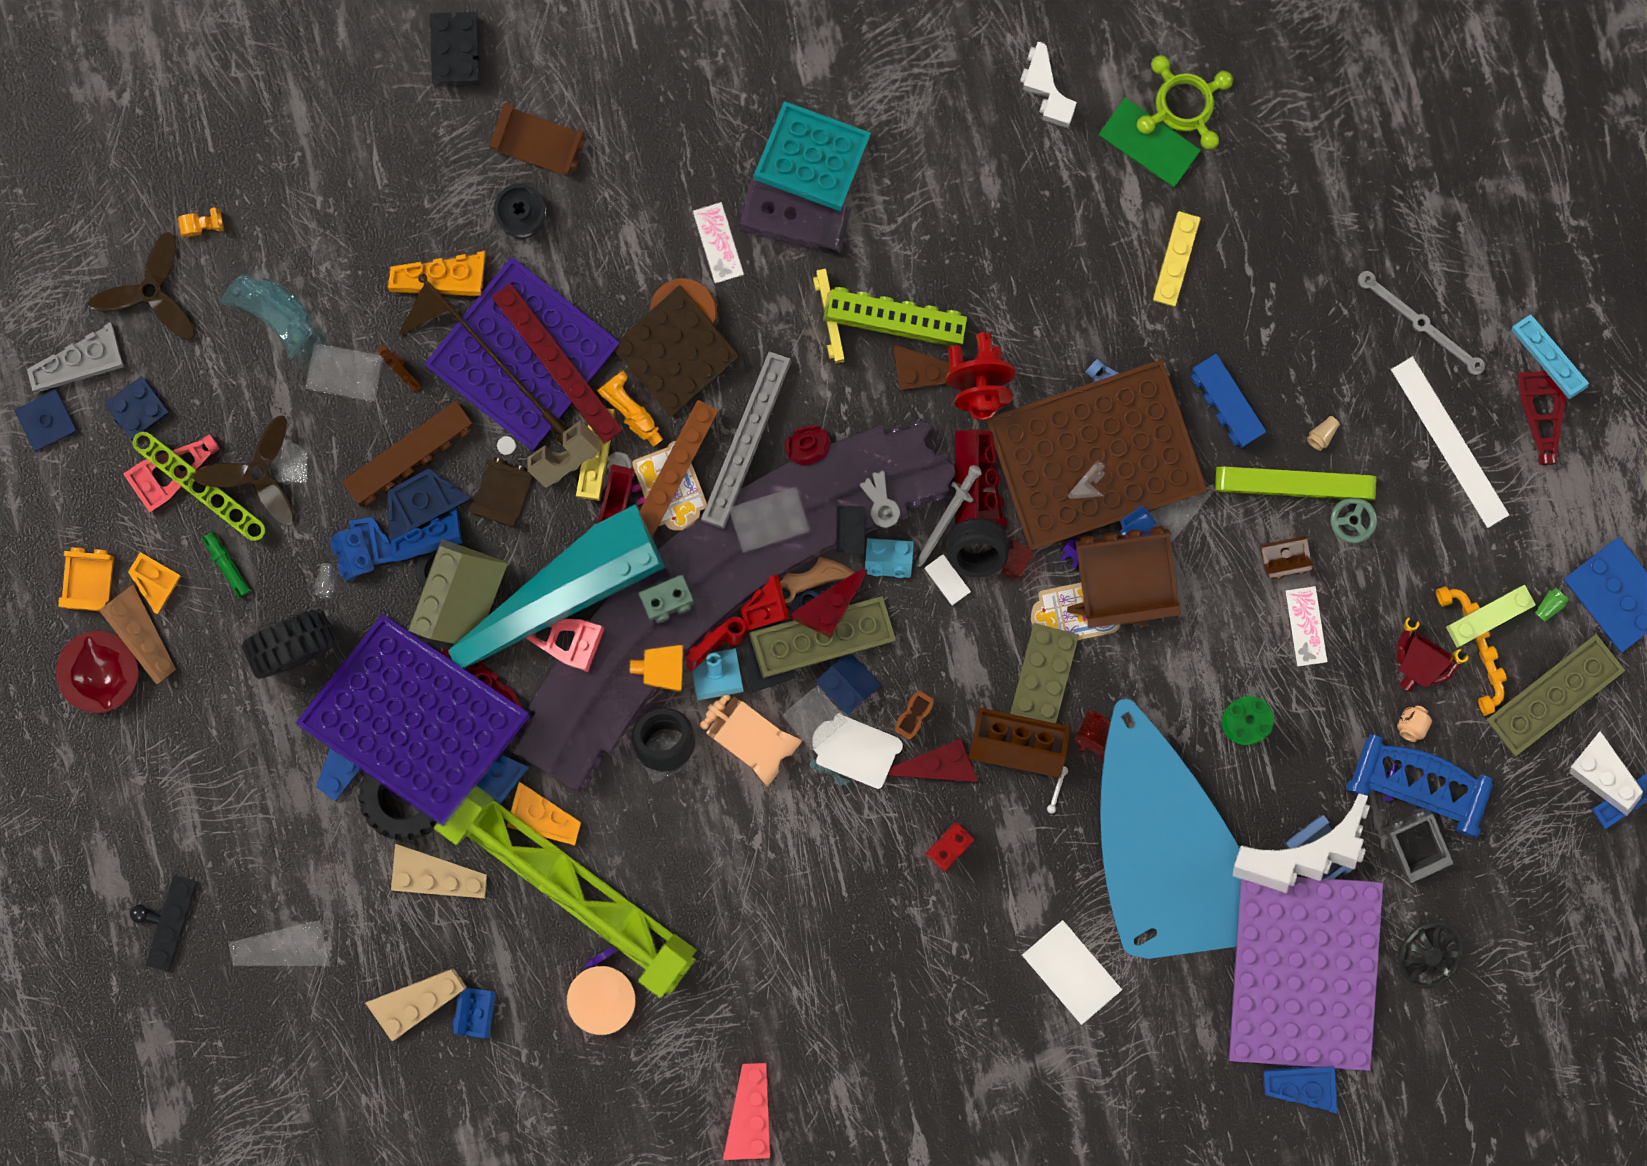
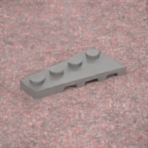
M110 322L104 325V328L95 333L85 336V339L74 345L72 343L65 347L64 351L51 355L28 368L27 372L32 391L37 393L124 367L113 324Z

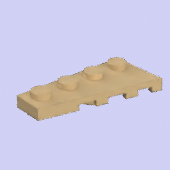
M395 844L391 891L485 898L486 874Z
M453 968L366 1002V1005L391 1041H394L467 987Z

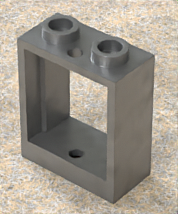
M1428 809L1415 810L1411 813V816L1405 819L1393 820L1390 822V826L1384 828L1403 874L1410 883L1453 864L1436 820ZM1426 821L1439 853L1409 866L1396 834Z

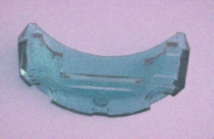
M241 274L229 284L220 299L222 304L244 309L269 325L282 341L290 360L296 356L314 333L313 326H310L306 319L308 313L296 297L292 296L282 286L266 278L259 281L253 279L249 274Z

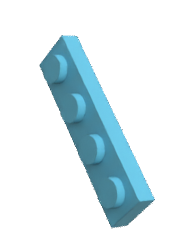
M1531 314L1512 327L1511 331L1568 399H1571L1588 387L1589 383Z

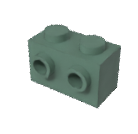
M683 575L639 593L651 622L656 621V623L669 619V615L674 612H678V614L687 612L691 609V605L695 604Z

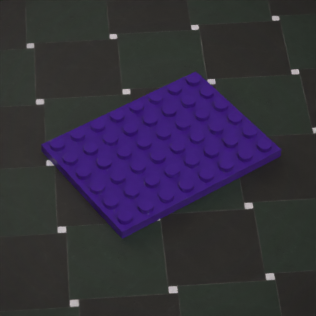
M382 614L297 720L296 724L444 827L525 724L530 715Z

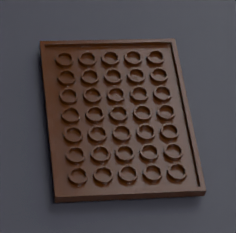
M1163 359L986 419L989 431H992L994 446L1030 551L1118 522L1141 505H1144L1148 511L1207 492Z

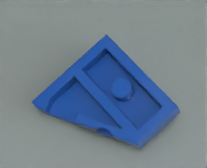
M372 517L349 520L350 528L357 526L361 528L373 565L395 562L389 540Z

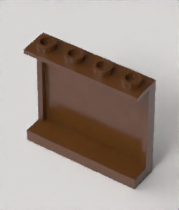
M1155 526L1150 528L1151 531L1146 532L1135 529L1119 536L1118 533H1108L1104 535V538L1095 539L1094 536L1082 537L1081 541L1075 542L1088 628L1181 615L1170 540L1171 532L1168 528Z

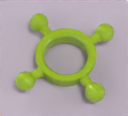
M1156 56L1151 62L1152 70L1157 74H1161L1166 82L1161 86L1156 97L1158 113L1153 116L1145 115L1140 117L1137 121L1138 130L1143 134H1149L1155 129L1156 124L1163 121L1167 126L1178 131H1193L1197 129L1201 135V145L1208 150L1216 148L1219 143V137L1215 132L1209 131L1205 123L1209 120L1214 107L1212 92L1217 89L1225 90L1230 88L1233 83L1232 75L1227 71H1221L1215 76V80L1209 84L1193 74L1174 76L1169 70V60L1165 56ZM1178 84H1190L1197 87L1205 98L1204 111L1192 119L1176 117L1166 105V93L1169 89Z

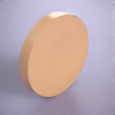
M597 966L583 971L573 980L567 995V1007L573 1021L584 1031L596 1035H606L621 1029L630 1020L635 1009L636 998L631 982L623 973L611 967Z

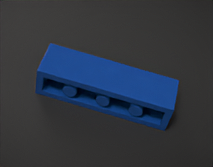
M1217 354L1192 368L1191 373L1193 375L1190 376L1191 380L1197 388L1201 387L1204 391L1203 398L1209 407L1213 406L1218 413L1215 415L1216 419L1222 427H1227L1230 432L1228 437L1234 446L1238 445L1242 449L1266 433V430Z

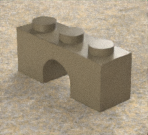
M579 421L563 432V447L566 451L560 453L553 452L545 445L528 457L527 471L545 488L559 482L564 475L570 471H575L580 464L587 459L594 458L599 452V437L582 421Z

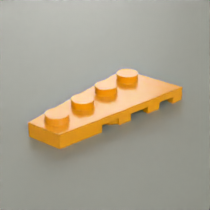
M481 251L471 256L463 254L457 255L453 259H434L430 263L421 264V262L393 266L390 268L389 292L420 293L424 283L419 282L418 276L425 274L427 280L440 294L481 296L486 253Z

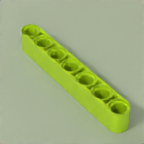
M140 432L134 436L133 446L140 454L246 538L256 541L264 536L266 528L262 521L219 487L206 486L204 492H195L193 489V483L195 482L193 474L197 470L148 432ZM143 435L150 439V446L147 449H142L138 446V439ZM160 450L166 451L169 455L168 461L164 464L159 463L156 459V454ZM178 465H183L187 468V475L184 478H178L174 473ZM215 494H220L224 497L222 507L218 508L212 505L211 499ZM233 509L241 510L243 518L240 522H234L230 519V512ZM253 523L258 524L261 527L260 535L256 537L251 536L248 532L249 525Z
M1216 467L1215 491L1331 499L1362 498L1366 501H1372L1376 498L1377 477L1356 474Z

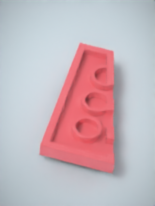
M766 1063L742 1065L723 1160L770 1158Z

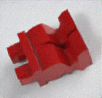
M956 822L941 836L942 839H938L925 853L927 858L943 873L974 842V839Z

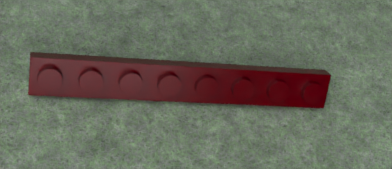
M511 283L492 296L493 301L601 442L605 445L623 431Z

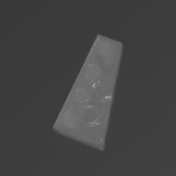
M321 920L228 943L233 966H331Z

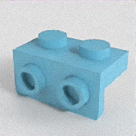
M867 538L865 569L868 570L867 575L894 576L897 578L911 577L913 541Z

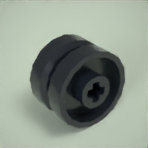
M513 184L505 187L498 194L494 203V215L500 228L508 236L516 239H527L535 236L545 224L547 209L541 195L533 187L526 184ZM519 209H524L525 213L517 215Z

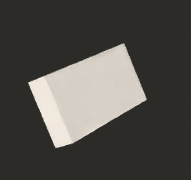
M941 555L924 568L951 606L971 592L944 555Z

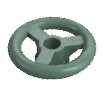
M1345 498L1337 503L1331 513V527L1337 537L1345 542H1363L1376 529V512L1372 505L1362 498ZM1349 504H1357L1353 512L1347 513L1343 518H1338L1342 508ZM1363 508L1367 510L1370 516V525L1367 530L1362 526V518L1360 516ZM1350 517H1355L1357 519V523L1355 525L1350 523ZM1338 525H1344L1350 531L1357 530L1359 536L1346 535Z

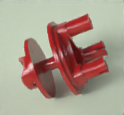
M984 332L976 335L979 353L974 360L963 363L962 348L960 346L948 348L950 372L946 375V382L950 387L962 390L954 398L955 406L960 410L969 411L972 418L979 420L992 418L999 408L1008 405L1012 401V391L1002 386L1011 382L1016 376L1014 366L1002 360L1001 347L992 346L991 333L986 332V336Z

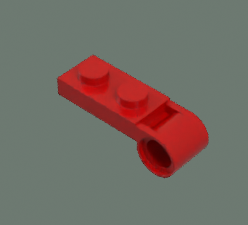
M731 617L716 630L707 632L702 639L703 642L698 646L694 645L686 653L685 666L693 672L706 660L709 654L713 653L725 641L730 645L741 644L746 631L744 620L739 617ZM738 629L740 633L734 634L729 630Z

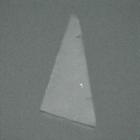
M1213 484L1206 487L1207 492L1149 512L1159 526L1169 529L1171 532V543L1215 491Z

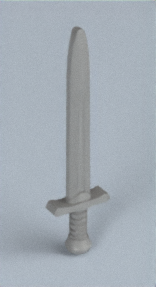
M972 465L969 467L968 475L962 485L952 482V487L956 489V494L922 549L916 566L921 567L963 500L970 503L973 501L968 491L975 479L982 474L978 466Z

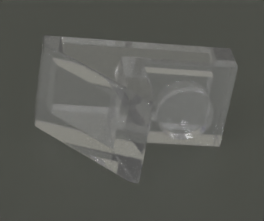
M1097 460L1067 497L1070 500L1104 497L1091 483L1095 482L1097 484L1105 474L1102 471L1105 466Z

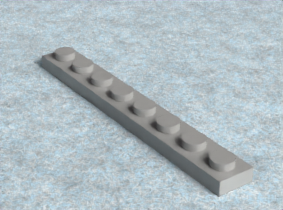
M768 352L701 518L702 522L722 529L725 528L791 364L790 358Z

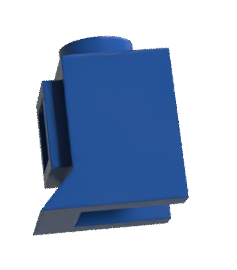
M1141 505L1120 520L1123 528L1120 530L1122 535L1127 534L1129 530L1140 529L1141 532L1151 531L1150 528L1159 526L1144 505Z

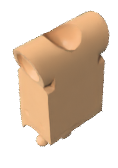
M721 696L720 700L708 706L709 710L706 713V718L700 723V727L708 729L709 724L715 721L706 734L751 767L768 787L779 773L780 760L784 757L792 756L803 740L782 732L736 697H733L725 707V703L730 700L731 696Z

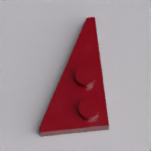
M861 568L795 610L791 615V619L832 638L866 577L868 570Z
M961 739L895 765L889 769L887 774L900 777L978 781Z

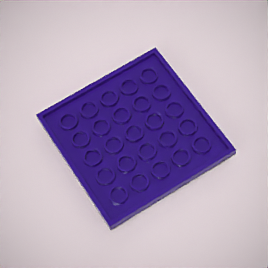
M511 257L481 293V296L477 298L464 314L462 319L545 410H549L559 420L571 406L572 402L493 301L492 296L511 283L587 384L613 354L620 342ZM460 322L456 324L424 364L532 452L552 429L541 416L543 413Z

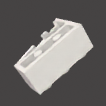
M1599 732L1571 766L1570 774L1627 816L1641 799L1643 791L1605 737Z

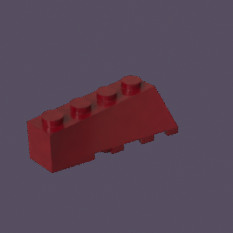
M979 429L955 431V482L962 485L968 475L969 467L972 465L978 466L982 471V474L975 479L968 491L973 501L970 503L963 500L955 513V524L967 519L985 518L1001 526H1007L1006 517H1002L1001 507L1004 506L1003 497H999L997 483H1000V478L994 469V463L997 460L992 431Z

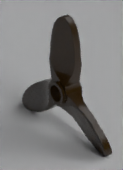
M166 232L161 235L153 246L146 263L143 282L139 285L120 286L100 292L90 299L88 305L97 311H116L145 302L150 304L157 317L169 330L183 339H192L194 332L189 319L183 310L171 298L165 295L162 290V286L170 274L175 258L176 241L172 233ZM150 286H154L156 289L155 294L152 297H146L145 290Z
M277 416L268 424L259 438L250 462L247 464L217 463L202 467L194 472V481L209 487H233L250 482L253 484L255 492L265 509L278 522L291 525L294 514L288 498L280 486L268 475V468L277 456L286 434L287 420L285 416ZM258 466L261 469L260 476L253 479L251 477V470Z

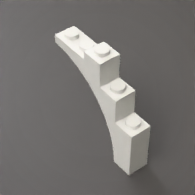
M1359 793L1352 809L1344 820L1329 834L1313 843L1279 851L1257 850L1241 846L1232 876L1287 893L1289 885L1294 886L1297 874L1321 881L1323 873L1328 875L1331 862L1355 869L1357 861L1362 863L1366 850L1362 848L1363 839H1360L1363 826L1359 824L1361 818L1366 819L1370 808L1369 805H1366L1368 796Z

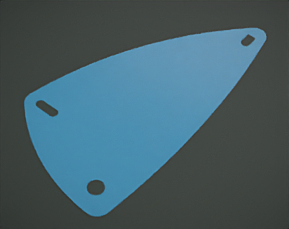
M1120 700L1114 707L1104 757L1101 787V841L1110 903L1123 948L1132 956L1151 959L1236 947L1241 878L1232 875L1240 848L1204 790L1158 729L1132 700ZM1127 712L1131 714L1135 721L1133 728H1128L1121 718ZM1151 928L1157 930V935L1139 946L1134 944L1135 937Z

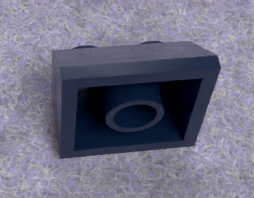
M852 654L843 656L815 681L816 685L847 717L881 686Z

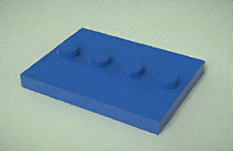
M1617 537L1562 580L1619 653H1622L1647 634V572L1621 538Z

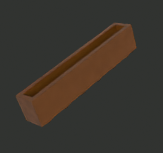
M454 401L347 477L342 483L359 506L363 504L368 506L377 499L376 495L381 491L386 493L389 489L395 487L396 484L394 482L401 477L406 479L415 472L414 468L419 464L424 466L434 459L432 455L439 450L444 452L453 445L452 441L457 437L462 439L472 432L470 428L474 425L457 401Z

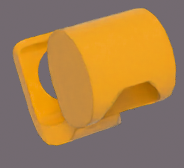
M211 208L210 217H199L196 213L178 217L181 237L202 234V229L224 231L221 210Z

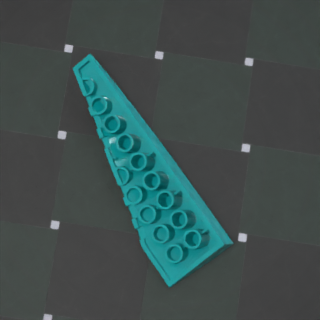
M635 504L589 529L451 647L448 652L453 662L465 669L665 568L637 505Z

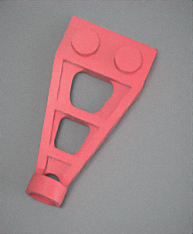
M208 434L200 441L172 451L178 456L190 452L195 458V462L191 466L197 470L211 454L217 452L220 448L213 437ZM203 443L206 445L209 451L203 450ZM166 452L156 456V459L159 463L164 464L168 461L169 455ZM146 459L123 474L150 513L168 501L181 488V485L172 480L168 486H160L153 476V469L157 466ZM177 466L175 468L176 476L184 478L187 475V469L181 471Z
M562 619L548 626L552 627L547 642L536 638V633L526 638L567 666L588 672L605 628L584 620ZM561 631L575 632L568 651H564L556 645L557 637Z

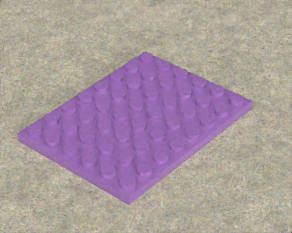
M1297 876L1294 886L1289 885L1287 893L1241 879L1229 1061L1312 1067L1334 1066L1335 1068L1370 1070L1383 882L1326 878L1318 881L1309 877Z

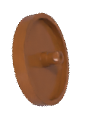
M679 278L668 281L656 291L652 298L650 311L677 286L681 285L714 325L716 323L717 305L715 298L705 285L696 280Z

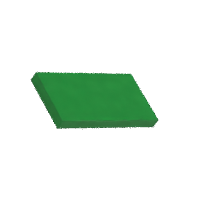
M1124 98L1098 136L1174 189L1199 154L1200 149L1161 122L1155 125V129L1151 133H1141L1137 128V121L1142 116L1151 115L1127 98Z

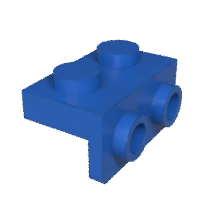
M359 526L340 531L330 538L331 550L333 554H336L339 562L338 571L344 577L345 582L374 570Z
M466 988L460 992L456 999L457 1010L453 1020V1033L489 1039L496 992Z

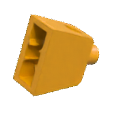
M683 645L645 650L644 660H630V674H644V685L681 692Z

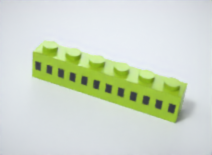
M835 287V290L831 289L827 293L823 321L951 347L963 344L967 317L961 316V313L958 311L948 310L946 313L938 311L939 308L934 306L917 307L916 303L910 301L897 303L893 302L894 299L890 297L873 298L871 294L866 292L848 293V289Z

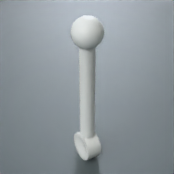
M1063 766L1061 778L1058 779L1051 805L1047 807V811L1051 814L1056 812L1055 805L1063 778L1068 773V769Z

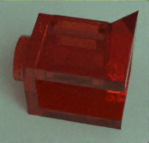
M1012 539V548L1009 549L1007 562L1001 572L1013 579L1014 576L1020 577L1034 552Z

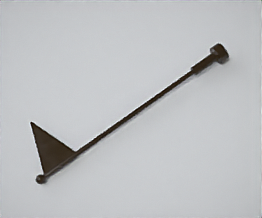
M420 274L418 280L424 283L399 335L450 311L543 413L541 416L559 434L557 440L563 446V432L568 429L549 410H545L431 285L427 280V276Z

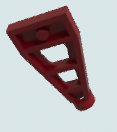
M1546 371L1518 373L1519 399L1538 451L1539 465L1558 464L1557 449L1566 395ZM1551 395L1553 397V410L1549 415H1539L1536 412L1533 404L1535 396ZM1551 420L1553 422L1552 437L1542 438L1539 433L1538 422ZM1549 450L1551 454H1544V451Z

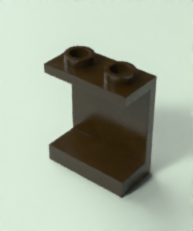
M494 457L493 460L487 459L486 471L475 502L472 503L469 512L473 515L515 528L533 476L528 473L527 467L516 464L514 468L506 465V460Z

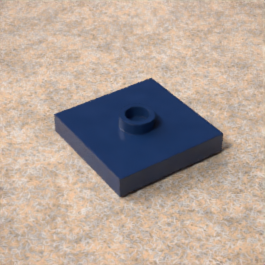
M56 389L14 410L35 452L77 432Z

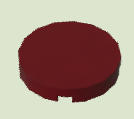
M807 425L795 430L794 435L791 438L790 436L787 438L784 447L787 457L793 463L809 465L825 457L830 450L831 440L825 429L823 430L817 425Z

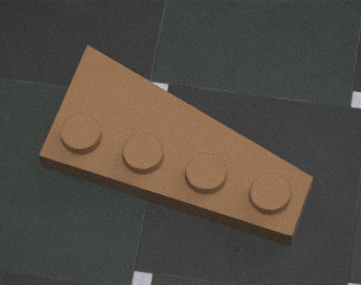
M131 585L99 610L156 684L176 670L134 585Z

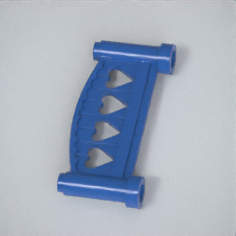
M1372 734L1369 735V738H1366L1352 781H1348L1346 791L1357 796L1359 793L1368 796L1370 789L1456 820L1458 821L1457 832L1472 838L1479 837L1481 831L1479 825L1493 787L1492 778L1480 775L1479 779H1475L1453 763L1431 753L1407 747L1386 746L1382 743L1383 738ZM1384 757H1390L1392 761L1398 760L1401 762V768L1389 778H1386L1383 766ZM1406 765H1412L1414 769L1420 768L1423 770V776L1410 787L1408 786L1405 773ZM1429 773H1434L1436 777L1442 776L1445 778V785L1432 795L1430 794L1427 781ZM1451 781L1457 782L1458 785L1464 784L1468 789L1467 793L1454 803L1449 789Z

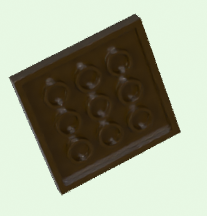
M681 285L677 286L618 340L620 344L614 350L670 417H673L741 356Z

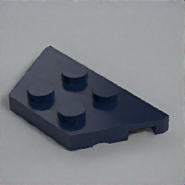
M427 469L389 489V540L391 541L415 528H419L430 522V520L470 500L469 496L431 469Z

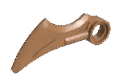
M819 557L816 565L811 570L800 574L787 573L780 581L781 588L786 589L790 594V597L785 599L786 606L793 602L795 594L822 584L842 581L855 572L841 563Z

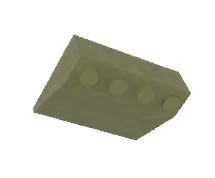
M441 539L408 631L434 640L454 644L459 642L488 617L508 562Z

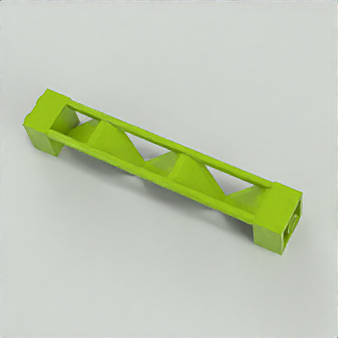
M477 785L444 827L438 823L434 827L435 830L455 845L468 836L643 967L646 971L638 982L661 998L665 992L670 995L683 978L682 976H684L696 960L692 957L697 951L675 933L672 934L497 803L493 797ZM504 819L543 848L513 847ZM576 873L615 902L584 901ZM648 927L667 940L658 954L656 953Z

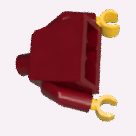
M1410 617L1407 618L1404 623L1405 630L1402 631L1397 643L1396 660L1400 664L1399 671L1405 674V677L1400 682V686L1411 692L1417 683L1427 688L1430 684L1438 685L1449 680L1460 667L1459 664L1468 660V655L1460 660L1458 653L1461 649L1454 651L1451 655L1421 634L1415 632L1419 627V621L1412 628L1408 625Z

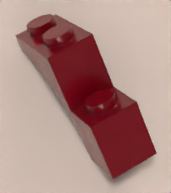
M615 464L611 465L598 523L627 509L635 469Z

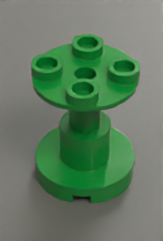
M1245 696L1233 701L1225 709L1221 718L1224 734L1231 741L1239 745H1251L1263 740L1271 732L1274 723V716L1270 706L1265 700L1255 696Z

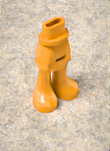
M622 370L600 387L597 392L626 418L624 423L629 425L633 432L638 434L643 440L647 439L654 447L663 440L657 432L659 427L655 428L650 414L625 392L623 385L628 376Z

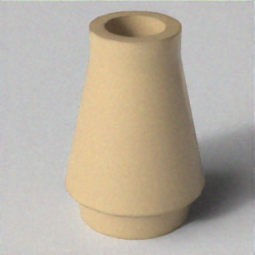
M1329 416L1323 423L1309 432L1307 441L1319 451L1327 448L1340 423L1334 417Z

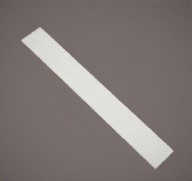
M1411 357L1392 368L1391 371L1487 528L1509 516L1414 358Z

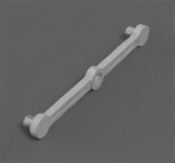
M1364 271L1359 275L1358 284L1360 287L1371 289L1409 319L1415 331L1425 332L1467 365V370L1470 374L1479 375L1484 371L1485 364L1482 359L1471 357L1433 327L1426 315H1418L1375 281V275L1372 272ZM1418 320H1423L1425 322V325L1423 327H1420L1418 325Z

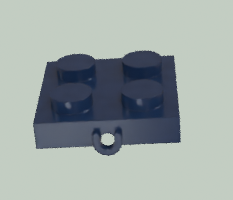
M143 376L104 403L114 416V421L118 427H122L131 441H133L137 433L146 432L170 414L160 401L161 397L158 392L152 390Z

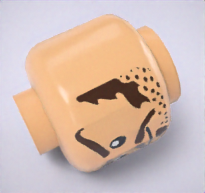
M1408 707L1404 710L1398 721L1399 734L1404 739L1412 742L1424 739L1431 726L1432 719L1424 707Z

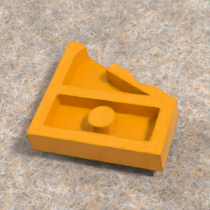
M141 552L128 571L154 613L159 615L180 580L181 575Z

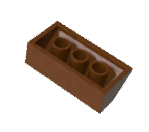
M979 707L968 759L1061 778L1066 758L1070 726Z

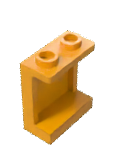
M71 547V552L64 551L66 561L62 598L59 597L58 607L63 609L99 611L110 602L114 556L108 555L107 550L94 549V553H85L83 548Z

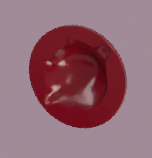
M91 631L75 637L64 647L57 662L56 679L61 693L73 706L86 712L103 713L118 708L131 696L138 680V663L136 657L120 637L108 632Z

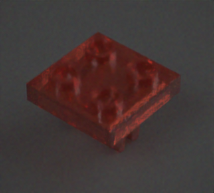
M1089 710L1074 739L1075 742L1081 745L1078 751L1083 752L1085 747L1101 755L1099 762L1103 764L1111 721L1104 718L1101 714Z

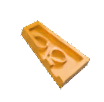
M519 782L511 813L543 837L575 845L581 822ZM508 822V828L519 830Z

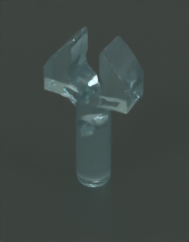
M812 759L809 764L812 769L832 775L836 785L842 786L851 782L842 779L837 772L818 765L815 759Z

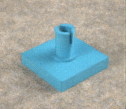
M736 648L709 654L706 660L693 671L697 700L744 692Z

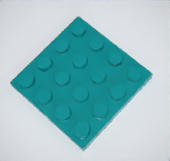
M784 101L754 173L753 180L841 211L871 133Z

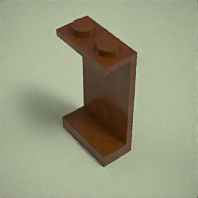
M504 103L489 147L495 152L569 177L571 172L576 171L579 162L576 156L579 150L583 151L587 138L584 137L582 129L576 131L516 110L513 105Z

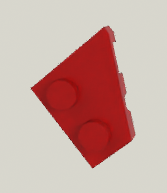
M778 575L770 576L768 583L762 589H758L753 598L747 601L741 608L746 631H752L789 619Z

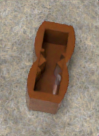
M921 691L916 692L909 700L907 711L897 720L895 733L907 740L912 739L921 726V720L931 711L933 699Z

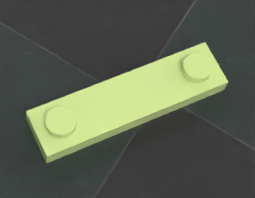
M1523 585L1446 626L1456 647H1459L1535 606V603L1526 586Z

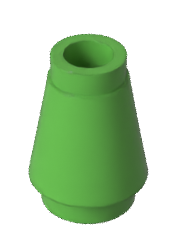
M1555 587L1552 591L1549 590L1535 613L1546 622L1565 608L1569 599Z

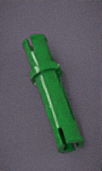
M213 531L204 536L201 540L209 550L212 561L216 562L237 597L241 598L250 592V588L228 555L229 551L221 545L215 532Z

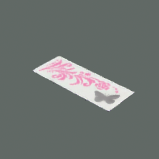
M722 202L694 210V217L714 282L718 283L744 275Z
M1316 587L1286 590L1297 666L1327 662Z

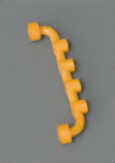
M1446 586L1436 589V596L1442 607L1452 604V598H1456L1462 604L1464 616L1480 609L1476 602L1471 604L1467 594L1461 590H1449ZM1489 631L1474 638L1480 650V658L1487 668L1489 681L1495 689V696L1492 699L1488 695L1478 699L1480 710L1484 716L1494 713L1495 707L1504 699L1505 691L1502 682L1507 680L1503 668L1497 669L1494 660L1498 659L1495 647H1488L1485 638L1490 637Z

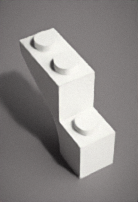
M1038 42L1036 48L1031 47L1027 59L1031 61L1029 70L1024 68L1020 82L1024 83L1023 90L1049 98L1048 100L1043 99L1040 112L1044 113L1042 120L1068 128L1077 102L1067 99L1056 89L1047 47L1044 43Z

